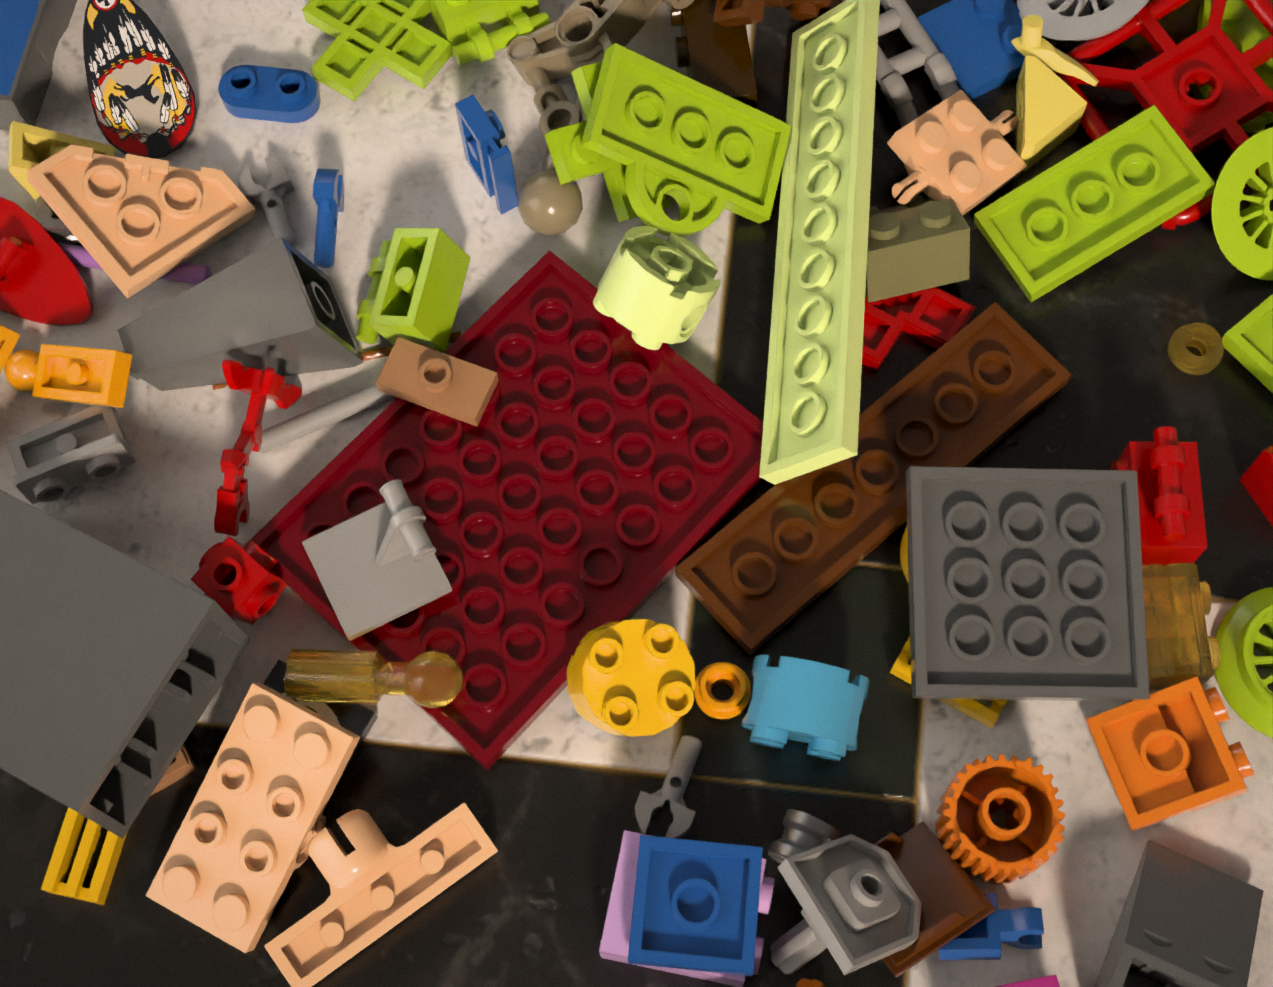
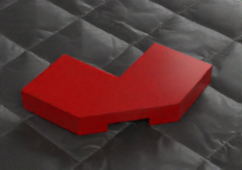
M939 287L870 303L865 298L862 365L877 372L902 332L938 350L968 325L976 307Z

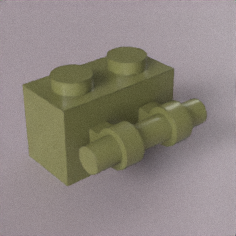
M918 195L906 204L880 210L876 205L870 206L865 298L868 303L969 279L970 227L952 198L935 201L932 198L923 199L921 195Z

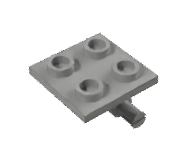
M399 479L392 480L379 489L380 494L385 500L384 503L302 541L349 641L453 591L435 555L436 548L433 546L423 526L426 516L420 506H413L403 487L402 480Z

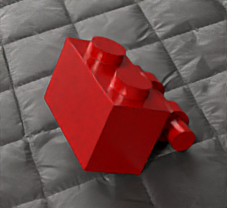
M1163 426L1153 430L1154 441H1129L1118 460L1112 462L1110 470L1137 471L1142 565H1193L1207 548L1197 442H1178L1176 428Z

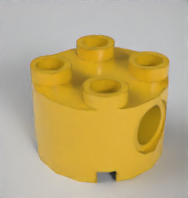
M649 619L608 622L589 631L579 642L581 644L576 648L575 654L571 656L567 667L568 694L577 713L602 731L613 735L630 737L655 735L673 726L681 716L687 714L692 708L694 702L693 692L696 686L694 661L685 642L670 625L660 624Z

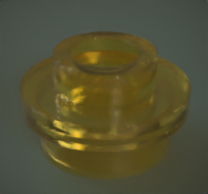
M1195 322L1179 327L1168 342V355L1171 362L1179 370L1187 374H1207L1217 367L1223 357L1224 348L1220 334L1215 328L1205 323ZM1194 346L1198 348L1202 356L1192 354L1186 347Z

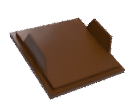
M924 821L901 836L891 832L873 844L890 853L922 902L919 938L908 948L882 959L895 978L995 912V907L962 867H960L957 861L950 858L951 854L943 849V844Z

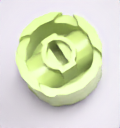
M639 226L632 227L624 234L598 284V291L593 299V305L600 313L614 318L618 323L632 331V338L637 344L650 350H658L663 343H681L692 336L719 289L721 278L714 280L718 271L715 263L700 248L685 238L671 233L666 241L655 237L659 228Z

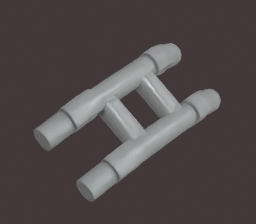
M880 0V4L886 12L879 14L878 37L900 28L912 49L889 59L879 45L877 49L876 80L880 84V90L886 97L890 109L894 111L902 128L919 116L912 102L913 97L901 75L924 65V71L930 78L935 91H938L942 101L958 92L959 87L956 83L957 78L951 64L945 55L939 52L906 0Z

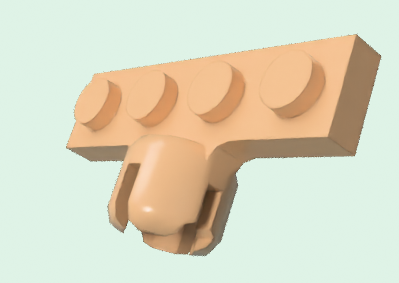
M465 802L407 844L399 847L389 843L370 814L360 809L349 811L336 819L356 849L350 854L346 853L329 828L325 827L309 842L308 853L329 883L331 895L315 910L264 945L291 987H312L498 852Z

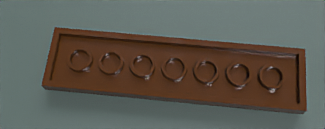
M994 302L859 415L858 454L856 456L774 485L675 568V576L749 656L752 655L907 522L906 471L910 466L971 467L1068 383L1072 374Z

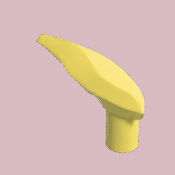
M1027 15L1023 18L1021 36L1011 41L1022 55L1036 56L1052 71L1076 77L1096 87L1099 80L1090 71L1042 38L1043 19L1040 16Z

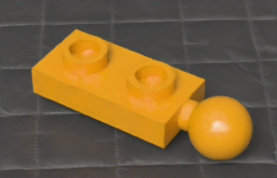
M41 344L40 353L29 349L13 353L8 358L4 371L10 385L20 391H33L32 397L51 401L123 408L132 354L108 349Z

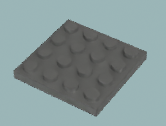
M910 466L906 471L912 698L1134 701L1150 699L1137 471Z

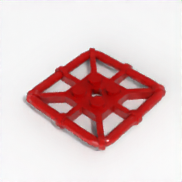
M1152 0L1121 28L1105 36L1086 40L1067 53L1068 56L1079 62L1099 80L1096 87L1130 91L1144 110L1155 105L1193 155L1222 137L1232 150L1235 151L1242 143L1249 139L1241 126L1265 111L1273 113V90L1267 87L1254 70L1273 58V3L1271 0H1242L1271 35L1242 54L1221 29L1227 0H1213L1208 25L1177 45L1159 24L1158 20L1190 0ZM1136 33L1143 35L1159 55L1136 70L1087 64ZM1054 72L1087 102L1079 124L1091 140L1095 141L1110 132L1111 129L1077 86L1078 84H1090L1076 77ZM1195 82L1200 88L1209 85L1212 89L1209 91L1207 99L1198 100L1188 96L1190 93L1189 85ZM1257 168L1255 174L1260 178ZM1245 184L1243 192L1250 188L1247 184ZM1213 193L1162 223L1161 228L1175 230L1176 225H1186L1212 211Z

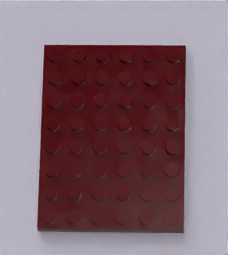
M550 250L444 352V354L489 369L498 374L499 381L477 427L396 398L245 544L247 546L253 539L268 550L278 560L272 570L283 579L287 587L487 771L568 686L567 667L571 656L575 654L576 648L581 644L579 642L589 631L608 622L630 620L675 572V568L700 546L762 480L759 474L763 422L667 344L663 343L658 350H650L637 344L632 338V331L618 323L614 318L600 313L594 307L593 299L598 289ZM399 479L402 480L403 487L413 506H420L426 516L423 526L433 546L436 548L435 555L453 591L349 641L302 541L384 503L385 500L380 494L379 489L384 484Z

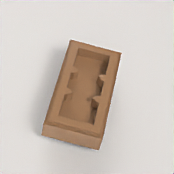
M398 337L375 383L378 391L477 427L499 379L497 372Z

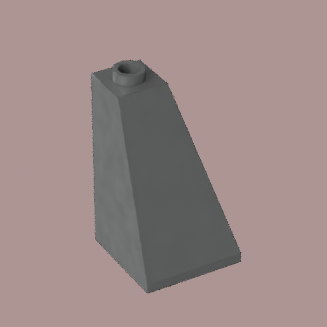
M282 237L118 329L125 350L123 352L132 354L129 374L136 380L142 379L161 391L227 383L222 369V362L225 359L242 363V366L265 370V367L275 368L274 373L282 376L351 368L364 362L330 277Z

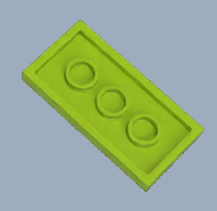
M1153 105L974 214V223L1029 301L1033 302L1214 192L1215 182L1157 107Z

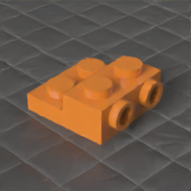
M1197 676L1152 693L1148 700H1134L1086 719L1132 831L1145 828L1188 811L1195 812L1249 792L1244 779L1255 774L1241 742L1228 745L1219 723L1230 720L1216 687L1204 690Z

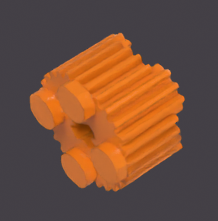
M999 754L995 760H993L991 755H988L982 762L976 759L972 764L967 763L956 774L940 798L941 804L936 810V813L940 815L935 821L936 837L943 844V849L951 852L950 858L957 860L963 870H969V877L972 879L978 874L981 875V882L986 883L988 881L993 885L1009 884L1017 878L1021 880L1048 861L1058 850L1056 846L1064 839L1061 833L1064 832L1065 826L1061 825L1060 822L1065 818V813L1059 811V808L1064 803L1063 800L1055 798V794L1059 790L1057 787H1053L1051 783L1054 776L1052 774L1044 775L1042 773L1044 766L1041 764L1037 767L1032 766V759L1029 757L1025 761L1018 760L1017 756H1012L1007 761L1004 754ZM998 808L1005 811L1008 815L1005 825L1009 830L1005 827L1002 829L997 827L991 821L992 817L988 811L992 815Z

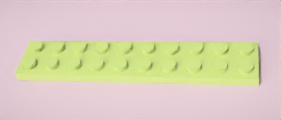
M846 0L792 33L786 123L792 125L782 166L759 474L760 478L774 485L858 454L880 0Z

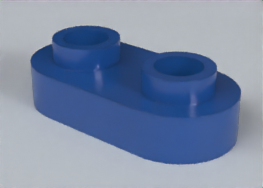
M239 65L225 72L218 85L219 95L224 107L230 114L238 118L301 123L316 114L321 102L313 77L304 71L295 69ZM243 85H248V86L245 87V88L238 89L239 87H241V86H243ZM289 89H298L294 93H286Z

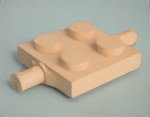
M959 90L896 131L887 142L889 147L902 160L909 175L893 185V197L896 198L903 193L897 200L900 204L908 203L921 192H924L935 201L952 198L963 216L1017 178L1027 167V164L1003 138L1007 133L1018 127V117L1014 116L1007 121L1014 112L1005 110L993 120L988 121L962 90Z

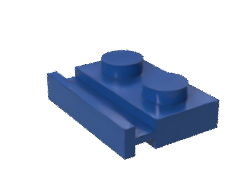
M473 94L455 103L466 161L489 197L495 195L497 209L502 215L518 206L511 152L507 145L503 147L500 143V140L505 138V132L497 115L492 109L485 112Z

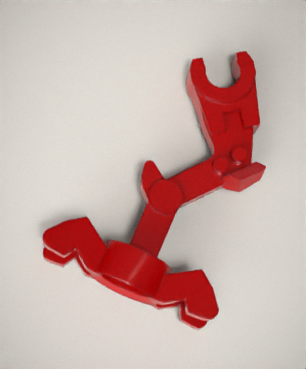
M225 359L222 362V369L229 388L251 395L240 436L233 449L222 451L220 466L221 472L224 473L223 486L221 485L217 489V504L214 517L215 533L237 536L239 534V522L247 523L249 520L248 479L244 478V466L249 464L251 451H260L262 443L261 423L266 400H274L279 408L287 409L301 397L302 389L296 385L285 383L286 378L274 373L275 368L265 367V370L242 366V363Z

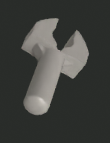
M265 158L272 178L268 183L269 188L264 190L261 185L255 183L251 170L246 165L238 181L239 190L252 205L258 204L263 207L274 239L282 237L294 246L296 236L282 202L285 194L295 191L287 169L278 162Z
M692 735L682 736L662 788L652 794L644 791L640 792L635 804V814L641 834H647L651 824V817L655 812L662 810L666 804L670 805V814L672 815L673 822L669 826L665 837L681 839L689 833L696 811L686 807L683 796L703 746L699 738Z

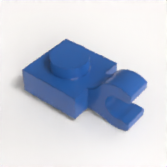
M983 893L995 907V912L939 949V960H1001V943L1026 950L1042 948L1041 934H1044L1042 909L1036 907L998 909L997 893Z

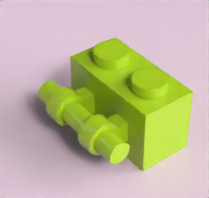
M428 0L432 21L440 37L451 42L453 51L451 58L456 57L460 66L474 60H478L480 64L495 58V52L507 48L516 37L528 35L551 23L546 11L540 13L538 0Z
M395 228L392 240L382 241L378 257L372 258L368 271V276L372 278L366 300L360 301L356 318L360 321L356 339L363 343L375 344L378 334H380L394 345L397 338L400 337L444 353L447 350L471 257L440 228Z

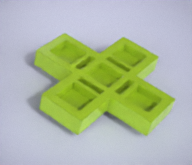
M310 0L302 9L306 22L336 38L311 67L314 78L354 102L383 67L425 89L453 55L451 42L419 25L430 12L428 0Z
M601 61L581 66L571 71L586 121L554 129L544 134L560 185L603 173L618 222L620 223L638 217L630 204L626 192L625 173L627 166L580 146L603 62ZM664 194L662 198L663 209L670 207L667 194Z

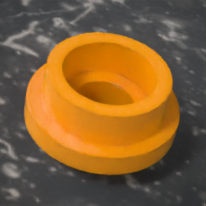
M729 662L710 664L696 678L694 689L696 703L706 715L712 718L730 719L736 717L745 710L750 701V680L746 673L735 664ZM722 683L729 685L733 690L732 697L725 701L716 699L711 692L715 685Z

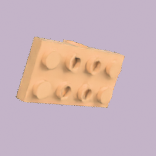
M252 683L146 897L244 953L254 950L293 871L299 868L310 856L308 853L309 842L325 827L326 817L322 813L360 736L262 683Z

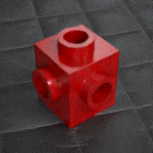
M229 536L223 543L219 542L205 552L199 562L200 569L190 579L204 592L205 596L215 600L229 616L254 625L259 618L273 608L279 595L287 587L283 579L272 570L278 560L268 550L253 539L246 546Z

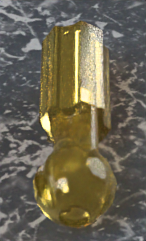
M292 649L287 657L284 685L286 697H291L296 702L377 704L383 695H409L421 706L438 708L449 704L460 692L462 687V671L458 662L451 656L434 650L421 653L412 662H385L377 651Z

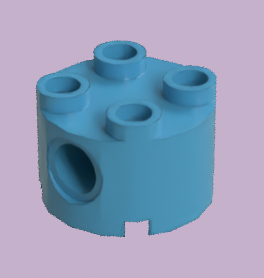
M769 655L755 656L752 669L753 688L751 702L741 723L744 728L752 730L750 742L778 749L784 748V745L787 744V739L807 743V755L833 761H841V757L846 756V750H857L859 717L863 702L867 698L870 682L868 677L860 674L856 676L852 683H849L850 670L786 656H780L778 667H769L771 661Z

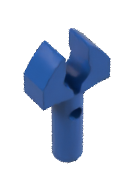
M318 168L313 184V199L318 206L314 264L320 268H331L335 261L338 212L344 211L343 175H339V169Z

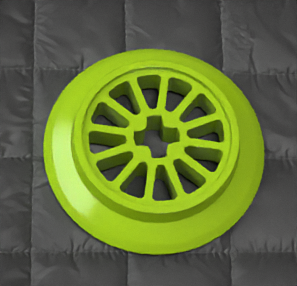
M1273 127L1265 129L1247 139L1227 160L1216 182L1211 211L1214 234L1225 257L1244 274L1261 280H1273V210H1270L1269 207L1270 200H1273ZM1257 168L1260 178L1255 174ZM1245 184L1253 190L1252 195L1243 194ZM1242 200L1249 201L1250 206L1240 211V202ZM1250 220L1248 224L1243 228V223L1245 221Z
M1268 587L1245 596L1224 616L1215 635L1213 666L1219 688L1231 708L1252 728L1273 738V692L1267 687L1273 683V674L1266 679H1261L1256 668H1271L1273 670V639L1259 632L1261 627H1265L1273 638V587ZM1253 647L1271 656L1256 657L1253 654Z

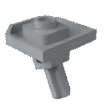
M850 834L790 856L778 866L780 873L802 906L801 914L805 918L770 946L772 954L770 958L773 964L779 967L786 975L794 974L826 948L830 951L843 974L846 975L908 948L919 938L922 902L888 851Z

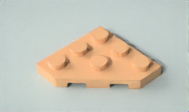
M71 144L27 170L29 183L127 299L254 218V206L225 172L219 169L202 166L201 171L169 166V161L131 154H126L125 158L96 154L94 153V148Z

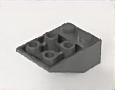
M1151 840L1147 841L1095 987H1247L1264 890Z

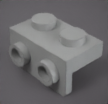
M94 405L6 441L17 472L12 476L14 484L32 505L38 502H52L61 499L74 487L91 480L109 479L117 475L123 467L135 463L134 456L114 407Z

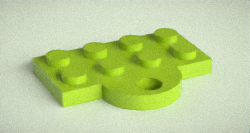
M614 43L606 49L580 146L627 166L625 173L627 196L634 212L645 225L659 228L657 233L665 236H670L671 233L685 237L709 227L720 216L723 208L758 224L770 219L792 125ZM664 194L672 196L679 205L680 215L677 221L670 219L663 211L662 198Z

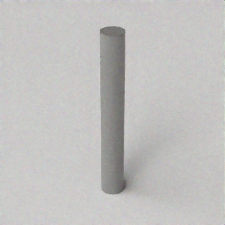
M376 383L262 430L260 450L263 454L396 397L378 391Z

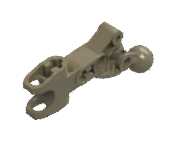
M575 0L561 15L560 19L528 35H521L513 39L508 45L507 57L524 81L532 86L536 92L533 101L541 115L539 121L541 133L544 135L554 129L586 121L579 96L574 104L569 102L563 89L559 85L552 84L551 80L572 75L571 71L581 66L603 61L606 49L614 43L625 47L663 2H666L675 9H683L695 0ZM547 145L542 171L535 173L524 182L518 195V209L524 224L537 233L553 236L565 233L577 223L583 210L582 194L576 181L560 185Z

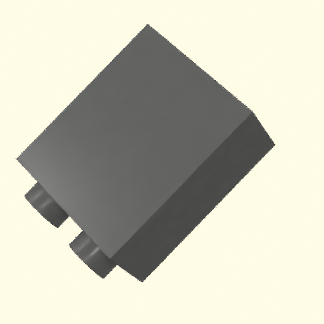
M0 489V769L123 839L250 638L215 600Z

